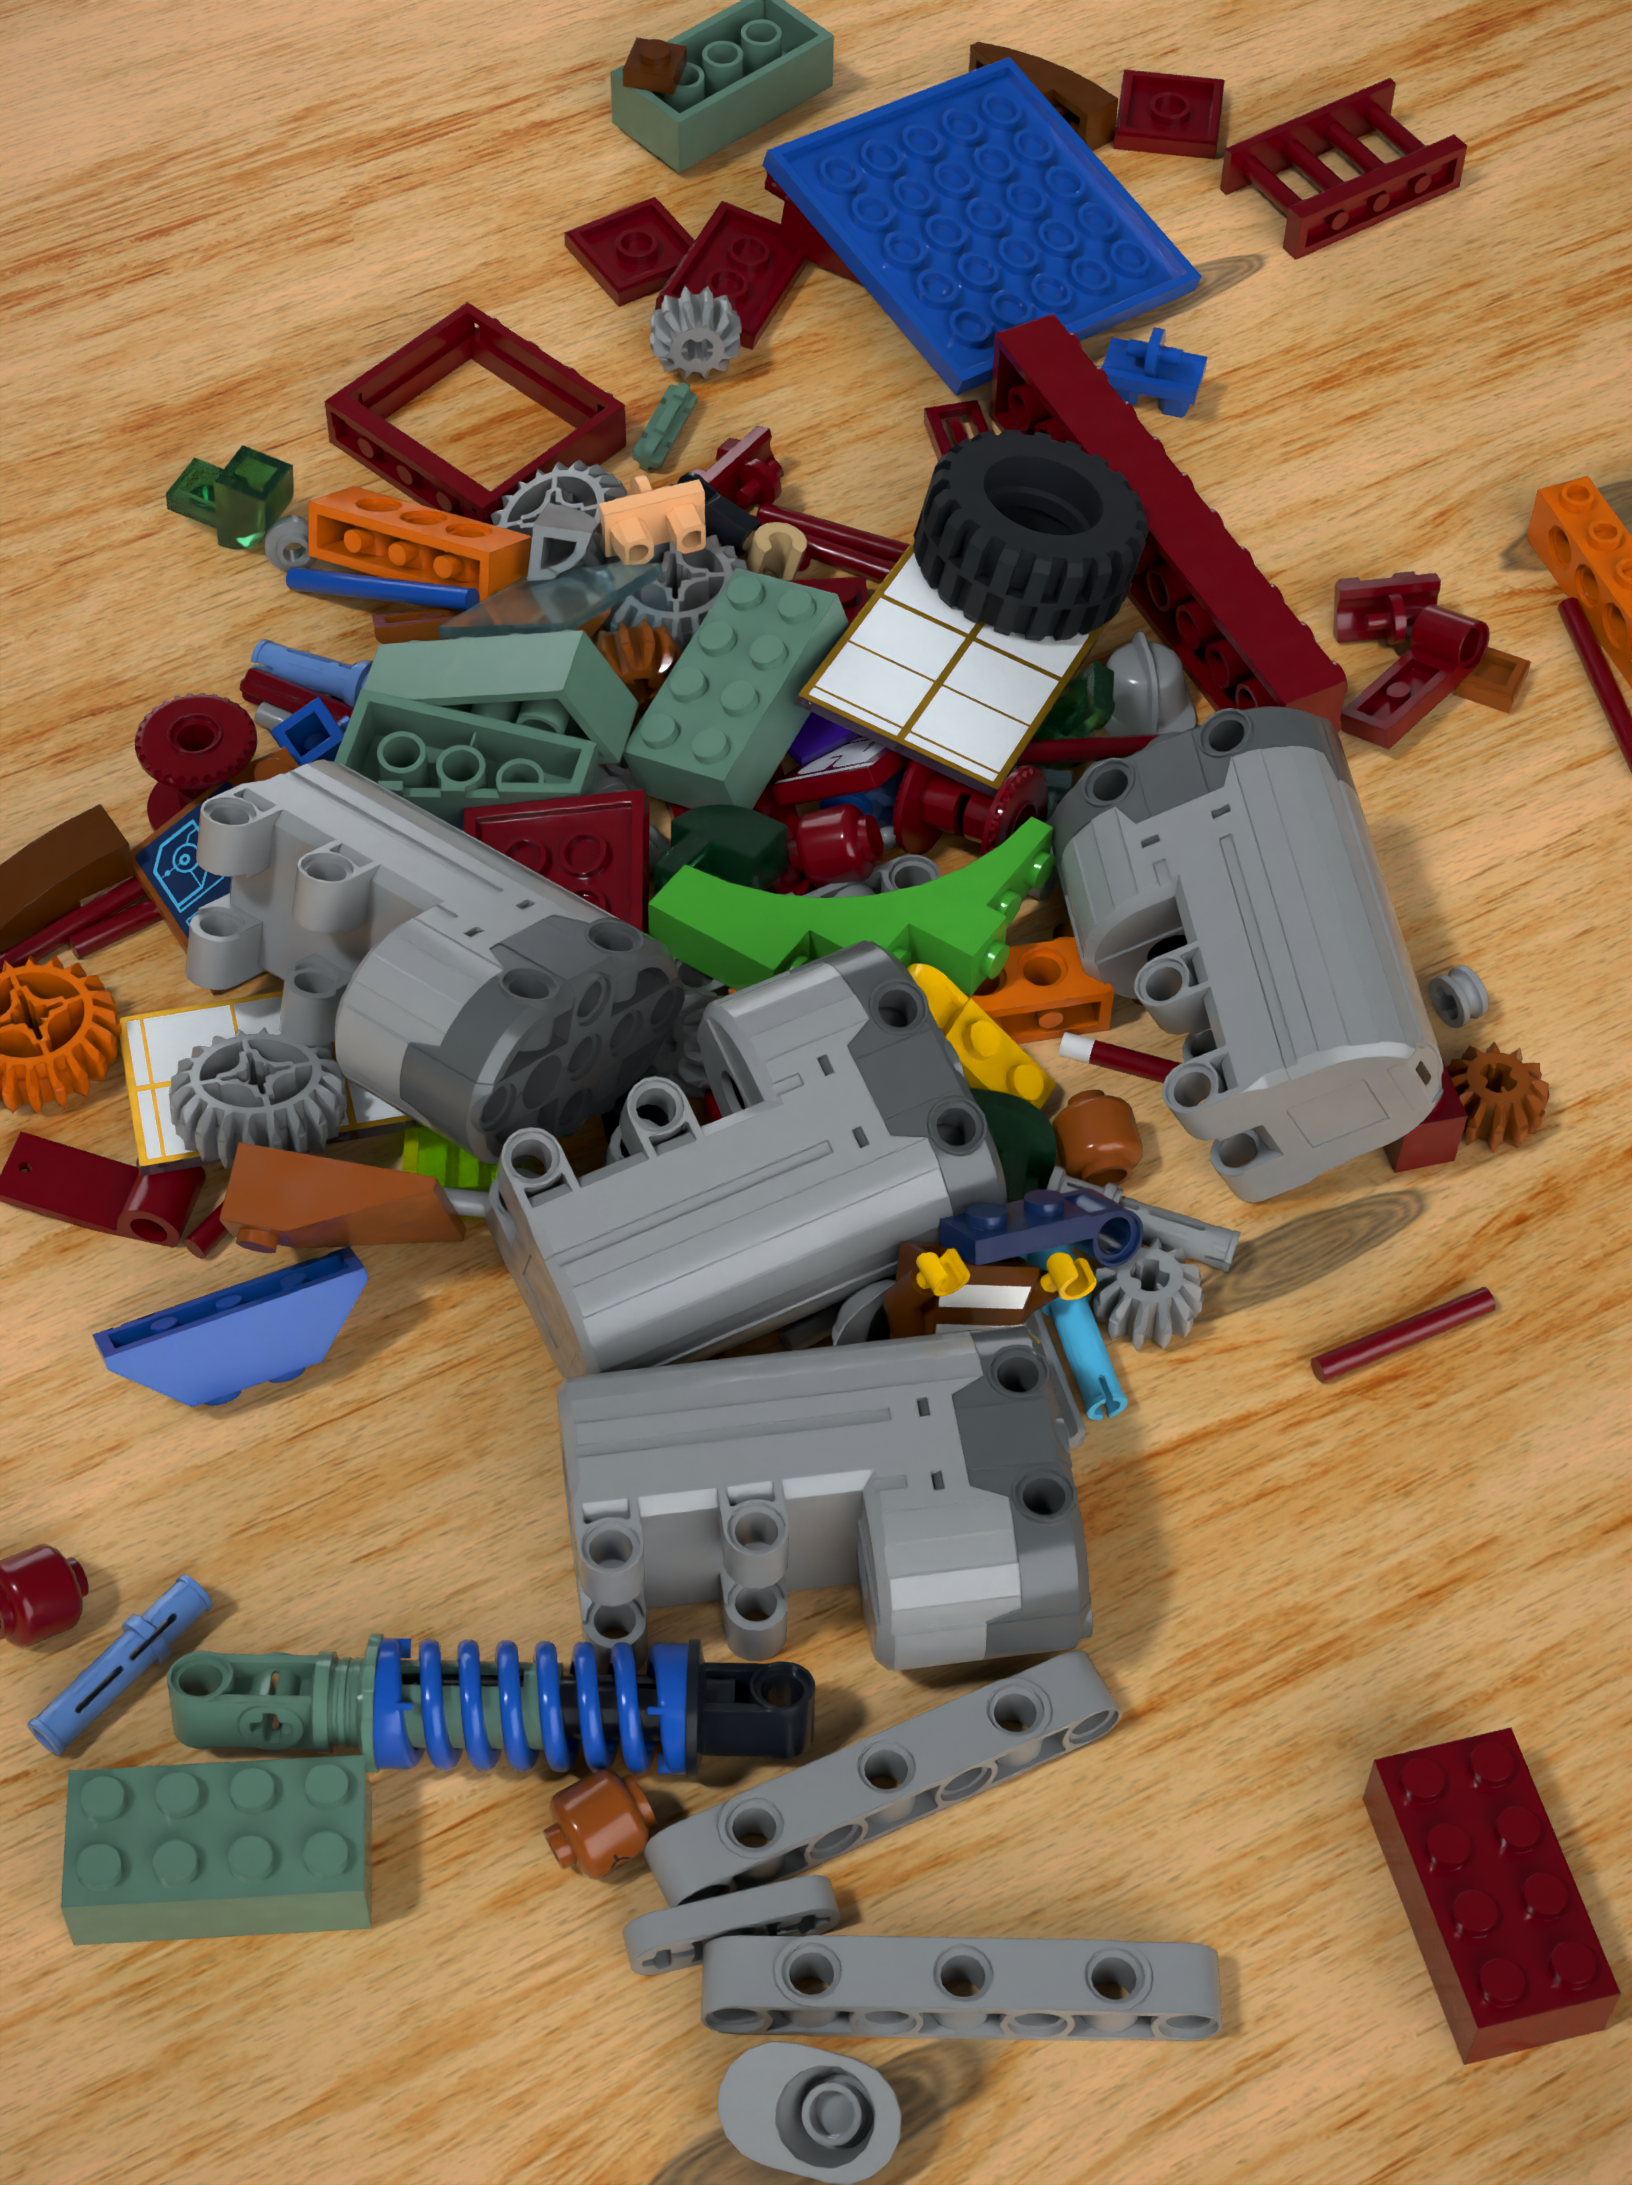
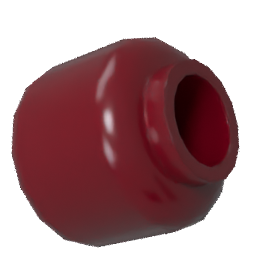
M851 803L809 812L802 816L797 824L796 838L790 839L788 842V854L795 873L798 875L805 874L809 882L819 889L829 884L863 882L869 879L876 863L883 860L884 846L881 831L874 816L871 814L864 815L860 808Z
M39 1544L0 1560V1640L5 1638L14 1646L24 1648L67 1631L78 1624L82 1614V1598L88 1595L89 1586L86 1574L75 1558L70 1557L66 1559L58 1549L47 1544Z

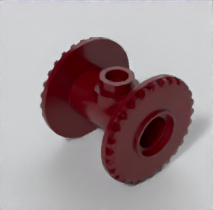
M188 693L184 697L175 696L173 700H165L159 707L155 706L152 712L146 714L142 723L139 724L135 736L136 756L143 770L158 781L152 789L147 803L148 819L154 832L208 788L234 778L251 762L257 748V731L250 715L237 702L234 703L227 697H218L217 694L206 695L205 693H200L199 695H193Z
M916 752L914 759L909 763L907 771L903 774V780L899 785V791L895 799L896 804L893 810V834L896 835L895 841L904 852L911 855H922L934 846L944 832L981 843L982 857L1002 845L1029 818L1034 817L1046 823L1049 803L1048 781L1044 778V773L1036 767L1023 765L1015 769L997 790L974 778L970 780L963 779L961 772Z

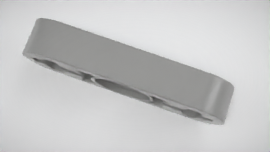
M806 1875L650 1912L628 1923L623 1929L622 1934L632 1971L640 1975H658L703 1964V1948L712 1939L736 1935H820L833 1928L839 1922L841 1915L830 1879L822 1875Z

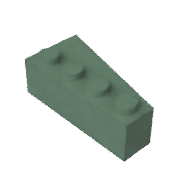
M362 688L334 762L342 763L460 830H464V808L594 795L599 783L597 742Z

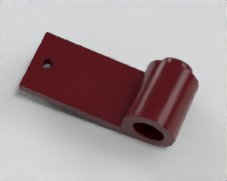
M20 1131L0 1174V1202L90 1230L174 1248L182 1237L206 1180V1174L196 1157L138 1168ZM22 1169H27V1172L24 1173V1172H21L20 1170H22Z

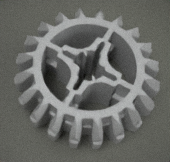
M579 459L568 468L558 461L552 472L545 474L537 468L535 479L527 484L518 481L519 491L515 495L502 496L504 509L491 514L493 525L532 536L534 522L546 504L552 503L587 513L596 519L597 526L590 547L585 555L571 569L558 574L554 579L532 581V592L521 596L524 599L589 592L591 587L598 584L601 565L608 564L610 557H605L600 546L602 527L598 504L629 495L622 482L616 479L613 473L609 474L606 470H603L599 464L589 467Z
M717 535L706 538V546L703 550L687 554L677 551L672 541L655 545L654 557L647 564L627 568L618 555L610 556L608 564L601 565V573L598 576V589L596 590V595H607L602 600L609 599L611 604V614L602 624L603 630L614 633L618 631L620 621L628 628L636 627L642 620L646 619L652 629L666 626L669 635L672 636L673 640H677L678 647L684 652L734 570L739 568L748 571L746 561L738 559L734 546L721 547ZM672 594H676L677 599H673Z
M265 1027L258 1034L247 1035L238 1029L236 1037L225 1039L220 1036H214L211 1047H193L191 1058L178 1061V1071L176 1075L171 1077V1087L169 1088L172 1125H175L176 1135L183 1139L185 1149L199 1151L202 1162L221 1159L225 1170L233 1166L238 1142L306 1154L307 1151L322 1152L325 1150L327 1139L338 1137L339 1126L342 1120L345 1119L344 1111L347 1110L345 1076L341 1073L338 1062L332 1059L330 1048L308 1047L305 1044L295 1043L287 1040L281 1033L279 1035L269 1034Z

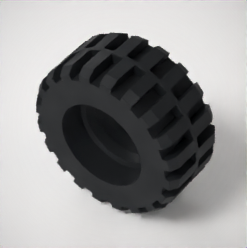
M1005 429L999 435H994L992 431L977 434L971 440L966 438L949 449L948 453L937 462L914 532L915 542L913 549L923 577L930 588L937 587L940 599L950 608L957 606L963 610L966 619L976 624H979L981 621L994 626V632L1007 636L1014 632L1024 634L1026 640L1041 641L1046 636H1053L1055 641L1071 639L1078 632L1082 636L1112 620L1120 611L1146 544L1148 521L1137 492L1131 491L1129 480L1120 471L1114 473L1110 470L1108 461L1096 453L1091 456L1081 451V445L1066 440V443L1052 440L1051 435L1035 432L1033 435H1024L1020 430Z

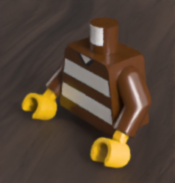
M901 1241L896 1282L885 1292L882 1301L890 1327V1339L1024 1324L1033 1312L1052 1302L1059 1295L1062 1299L1071 1301L1088 1295L1096 1286V1278L1087 1259L1077 1258L1073 1262L1072 1257L1063 1252L1054 1253L1048 1258L1046 1262L1048 1271L1020 1256L975 1266L960 1257L955 1248L948 1249L937 1242Z

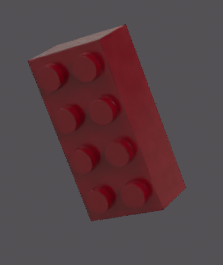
M1512 1728L1375 1759L1364 1792L1363 1802L1463 2064L1467 2065L1604 2030L1621 1992Z

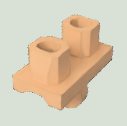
M644 474L631 478V495L598 504L602 527L601 549L605 557L618 555L627 568L647 564L654 557L655 545L672 541L676 550L683 554L703 550L706 546L705 490L699 479L652 490L647 477Z

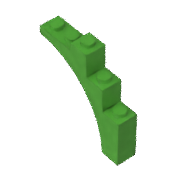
M1031 817L1002 845L968 866L921 885L876 895L818 898L774 894L729 883L684 864L648 903L649 936L664 943L670 949L674 958L736 991L866 940L868 942L873 941L877 945L891 951L903 963L906 969L912 964H926L938 969L964 994L971 997L987 977L994 979L1003 969L1010 952L1009 945L1005 944L1006 928L1016 917L1022 899L1032 887L1036 889L1041 888L1053 870L1055 856L1050 854L1053 827Z

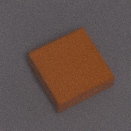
M1487 647L1481 662L1459 682L1454 695L1510 713L1528 676L1531 661Z

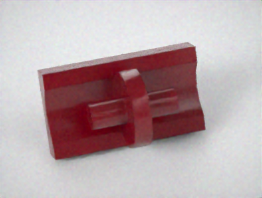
M756 426L742 440L728 438L717 448L716 463L707 471L694 469L692 471L699 474L720 495L725 496L745 511L753 503L759 505L762 502L769 505L780 497L782 492L779 479L784 476L782 466L776 461L771 451L770 441L772 435L770 429Z
M1414 571L1394 573L1391 578L1362 581L1359 577L1339 579L1335 583L1334 638L1337 643L1385 638L1389 645L1404 643L1406 636L1411 635L1414 623L1422 610L1428 605H1437L1441 579L1436 573L1416 575Z

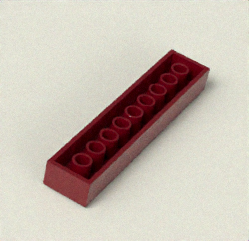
M1054 313L995 333L989 417L1001 433L1005 429L1020 430L1024 435H1033L1035 432L1051 435V439L1058 442L1066 443V440L1081 445V451L1091 456L1096 453L1108 461L1110 470L1114 473L1120 471L1129 480L1131 491L1137 492L1143 504L1144 513L1148 521V535L1131 582L1133 584L1128 590L1127 597L1162 643L1176 653L1182 663L1183 670L1215 712L1227 708L1243 710L1262 706L1288 707L1328 719L1333 724L1336 732L1339 733L1344 696L1348 689L1347 678L1342 667L1336 661L1330 660L1316 642L1310 627L1305 622H1300L1286 605L1279 588L1266 580L1254 565L1250 552L1244 546H1239L1226 530L1219 513L1206 505L1195 491L1190 477L1178 470L1166 455L1162 442L1157 437L1150 435L1138 420L1133 406L1128 401L1122 400L1110 385L1105 371L1100 366L1096 367L1082 350L1077 336L1073 332H1068Z

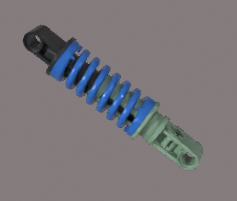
M373 1633L370 1635L364 1656L356 1657L355 1659L352 1657L340 1659L336 1651H320L318 1655H292L283 1652L218 1654L211 1651H196L177 1659L167 1673L174 1734L181 1743L188 1747L196 1749L252 1747L271 1751L288 1748L315 1749L316 1753L332 1754L337 1746L340 1748L352 1746V1748H360L361 1755H365L368 1773H378L380 1769H411L418 1764L425 1748H427L431 1762L439 1770H450L456 1767L463 1750L466 1749L469 1761L478 1771H487L495 1767L502 1749H505L507 1759L516 1771L525 1772L532 1769L539 1757L540 1750H544L546 1760L551 1769L555 1772H566L573 1767L577 1759L581 1740L585 1761L590 1770L596 1772L600 1769H610L612 1767L619 1740H621L624 1762L633 1774H642L649 1770L654 1759L657 1741H661L663 1753H658V1774H686V1778L697 1779L703 1756H755L790 1759L806 1752L814 1739L815 1681L807 1669L796 1663L786 1661L769 1664L705 1662L700 1639H689V1643L654 1644L649 1652L646 1675H636L634 1649L627 1642H617L611 1648L608 1674H597L596 1652L591 1643L584 1641L576 1643L572 1650L570 1672L566 1674L564 1673L563 1662L557 1661L556 1646L550 1641H540L536 1644L533 1662H519L518 1647L511 1640H502L497 1644L494 1661H480L479 1645L472 1639H464L458 1644L456 1661L441 1660V1646L435 1639L421 1641L418 1660H401V1658H411V1639L384 1638V1634ZM274 1673L279 1674L277 1689L274 1688V1684L271 1681ZM274 1714H277L279 1721L277 1729L272 1728Z

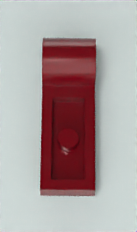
M1436 604L1425 607L1414 623L1411 633V648L1342 710L1340 718L1341 731L1389 750L1457 688L1459 682L1478 666L1489 644L1490 632L1488 625L1481 620Z

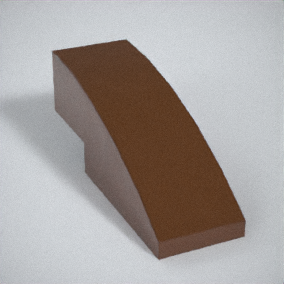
M976 42L970 45L969 72L1010 57L1092 151L1114 140L1118 98L1096 83L1065 67L1034 55L983 42Z
M101 804L63 822L29 843L0 865V954L80 907V900L135 875L129 843Z

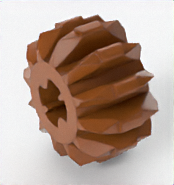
M646 619L642 620L636 627L628 628L620 621L619 629L614 633L599 631L598 642L594 644L638 701L639 705L636 712L642 711L644 714L683 653L682 649L678 647L677 640H673L672 636L669 635L666 626L652 629Z
M1494 1041L1487 1048L1486 1053H1483L1469 1045L1466 1052L1462 1054L1461 1059H1452L1450 1065L1446 1067L1468 1115L1464 1127V1137L1467 1146L1475 1140L1481 1139L1487 1141L1492 1152L1501 1145L1502 1140L1518 1148L1522 1141L1526 1139L1527 1134H1536L1537 1129L1541 1127L1545 1116L1544 1109L1550 1096L1548 1090L1549 1083L1541 1080L1540 1063H1522L1521 1048L1511 1054L1501 1053Z

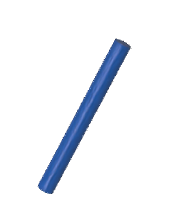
M298 567L290 568L286 575L288 588L296 591L470 612L477 609L480 601L478 591L470 587Z

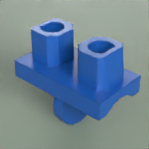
M1153 328L1149 343L1129 339L1128 341L1112 337L1101 368L1107 374L1110 385L1122 400L1128 401L1133 405L1137 404L1140 394L1159 398L1158 409L1163 414L1179 418L1184 417L1189 405L1195 404L1206 371L1207 357L1183 352V349L1164 346L1166 329Z

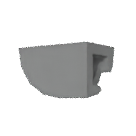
M547 503L533 524L527 581L551 580L556 578L558 574L571 569L590 547L597 526L596 519L585 512L570 507Z

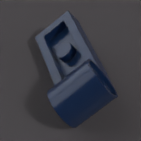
M1089 1188L1067 1193H1060L1054 1190H1034L1026 1193L1023 1200L1002 1205L996 1203H977L969 1206L966 1209V1213L940 1219V1244L948 1249L955 1248L960 1257L975 1266L1070 1244L1100 1263L1115 1267L1125 1264L1137 1253L1144 1233L1142 1221L1136 1213L1098 1191Z

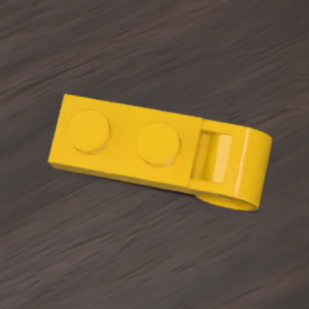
M912 964L907 967L916 984L926 995L929 1009L938 1027L942 1029L945 1037L955 1049L962 1064L965 1078L970 1086V1092L1013 1134L1029 1129L1057 1083L972 998H968L945 974L926 964Z

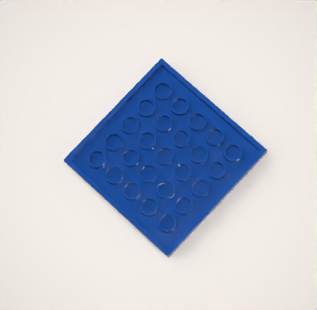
M1010 57L767 150L762 164L956 396L992 380L995 333L1054 313L1066 330L1073 332L1079 341H1082L1195 291L1202 278L1200 273Z

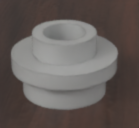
M295 515L284 516L276 520L267 531L264 538L265 553L268 560L275 567L289 571L292 567L308 568L317 561V558L308 556V521ZM290 543L303 545L295 550L284 549Z

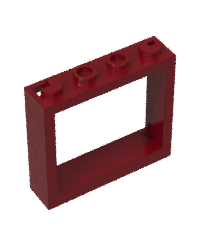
M468 302L325 400L329 442L420 505L493 525L491 514L504 509L502 496L515 495L519 491L518 481L527 484L535 479L537 468L547 474L552 472L558 461L570 468L579 459L589 467L595 464L601 465L626 446L625 404L614 398L613 394L603 391L580 376L572 367L563 365L542 351L534 342L525 340L502 325L498 319L491 318ZM470 359L576 428V430L492 491H489L385 420Z

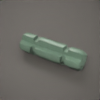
M680 382L678 386L669 385L661 403L658 404L642 433V437L640 436L632 451V458L640 463V469L650 471L651 468L659 469L663 465L669 450L674 445L688 416H690L697 403V395L690 391L689 384Z

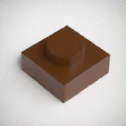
M637 37L623 67V86L674 95L687 64V46L668 43L660 39Z

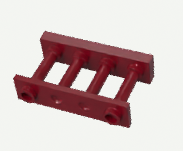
M1388 78L1225 148L1220 190L1225 195H1228L1254 184L1287 215L1283 249L1297 260L1460 187L1467 145L1455 134L1426 146L1391 115L1396 83L1391 78ZM1373 131H1378L1405 156L1390 163H1384L1357 138ZM1336 148L1364 174L1349 181H1343L1316 156ZM1295 166L1323 192L1302 200L1275 174Z

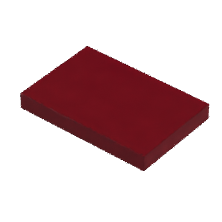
M721 201L657 296L655 310L662 309L661 304L664 300V295L679 299L681 298L684 286L692 294H700L708 286L713 293V298L727 295L728 301L732 305V310L737 311V316L741 320L740 344L742 347L753 350L809 263V260H807L808 254L800 248L795 254L788 251L779 237L780 223Z

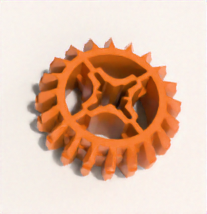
M31 955L26 965L14 968L6 960L4 961L2 973H0V1101L4 1100L5 1106L9 1108L12 1114L24 1103H30L31 1107L39 1115L43 1104L54 1100L65 1109L68 1099L67 1095L73 1092L88 1098L89 1081H106L107 1065L117 1062L118 1043H120L119 1034H121L122 1028L120 1019L117 1017L116 1002L111 997L110 991H105L104 984L100 981L98 975L87 976L86 971L82 969L79 962L64 969L63 964L56 955L46 965H38Z

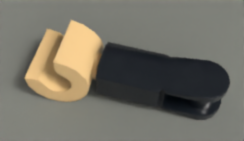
M687 472L679 478L677 484L699 479L705 490V526L707 537L717 535L721 547L734 546L738 558L747 552L745 561L748 571L762 574L764 567H767L777 574L778 579L785 581L795 579L807 548V539L803 532L787 523L772 522L762 525L755 517L725 496L720 495L717 490L695 472Z

